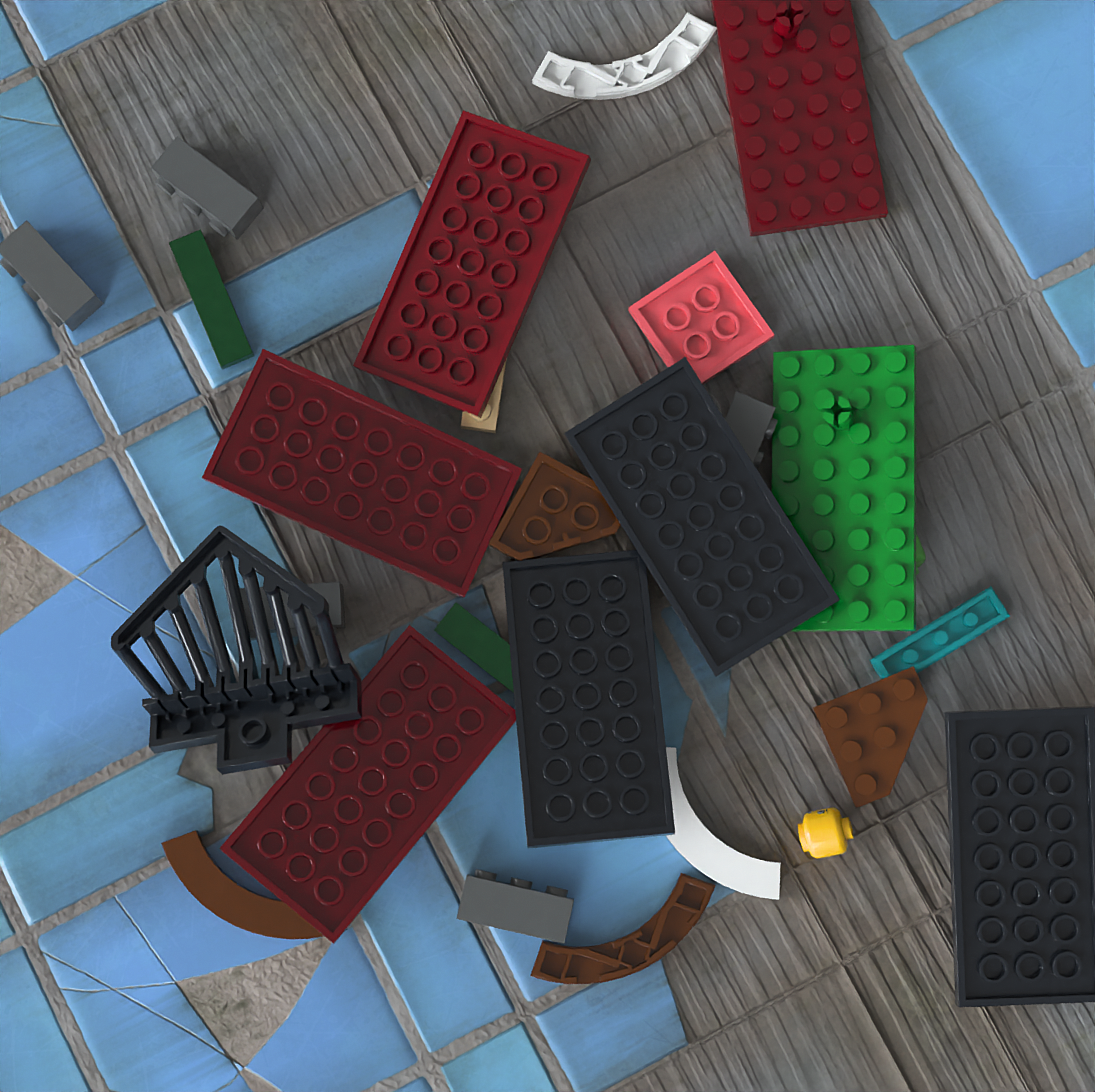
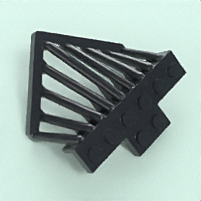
M217 526L111 636L112 650L152 697L142 699V706L151 715L149 748L154 754L217 743V770L222 775L292 763V730L362 718L361 678L351 663L344 664L329 615V604L326 599L224 526ZM233 556L239 559L238 570L243 579L261 655L260 679ZM216 558H218L239 652L238 683L236 682L209 583L206 579L207 567ZM256 572L264 577L263 590L267 596L283 656L282 675L279 672ZM191 584H193L217 665L215 687L180 601V595ZM280 589L289 595L287 607L291 612L306 661L304 671H301ZM305 607L310 610L316 620L328 659L326 667H322ZM166 610L171 617L194 674L195 690H190L155 631V621ZM140 637L143 638L172 686L173 694L168 695L131 649V646Z

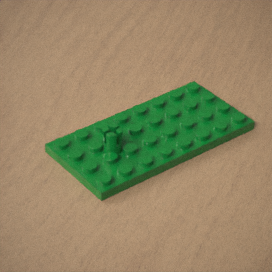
M915 345L773 352V407H776L773 418L778 421L772 434V494L840 599L789 632L916 631Z

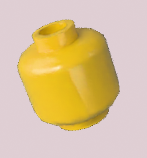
M834 807L807 812L803 817V823L798 824V833L803 851H809L816 859L845 853L848 847L847 840L854 839L850 818H842L840 811Z

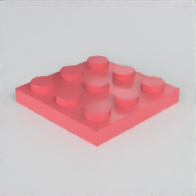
M713 251L628 308L629 313L666 366L670 367L686 357L703 385L773 339L775 335L716 251Z

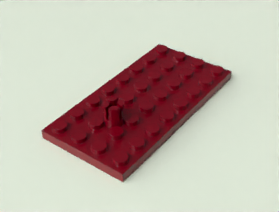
M711 0L715 27H717L716 35L750 237L885 218L888 215V208L851 1Z
M463 110L353 366L361 371L482 418L591 163L590 156Z
M262 349L204 471L202 479L465 598L522 468Z
M410 625L361 681L362 718L324 725L219 848L333 944L341 937L516 722L515 709Z

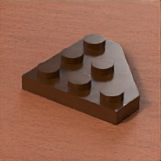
M539 452L490 540L489 546L516 561L530 560L616 535L621 524L592 479Z
M914 666L813 707L856 808L890 795L928 701Z

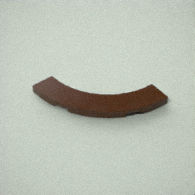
M198 830L161 843L169 863L187 890L203 906L221 919L251 933L272 938L311 939L323 937L320 932L284 902L254 893L229 878L208 853Z
M680 873L674 889L662 907L638 929L614 941L591 946H565L542 940L530 976L563 984H591L616 980L641 971L673 950L689 933L708 905L716 885Z

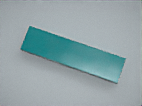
M990 586L869 661L880 679L913 666L916 673H919L1009 618L1010 615Z

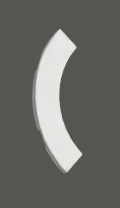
M687 12L680 24L663 41L658 43L657 47L643 55L639 54L628 59L614 61L612 64L594 65L591 62L572 60L548 51L532 79V84L556 94L579 99L605 100L636 95L669 81L685 70L708 46L716 34L717 27Z
M666 747L675 835H667L668 840L691 865L718 883L741 893L779 900L781 863L764 861L742 854L724 844L702 824L689 805L682 789L678 774L676 748Z

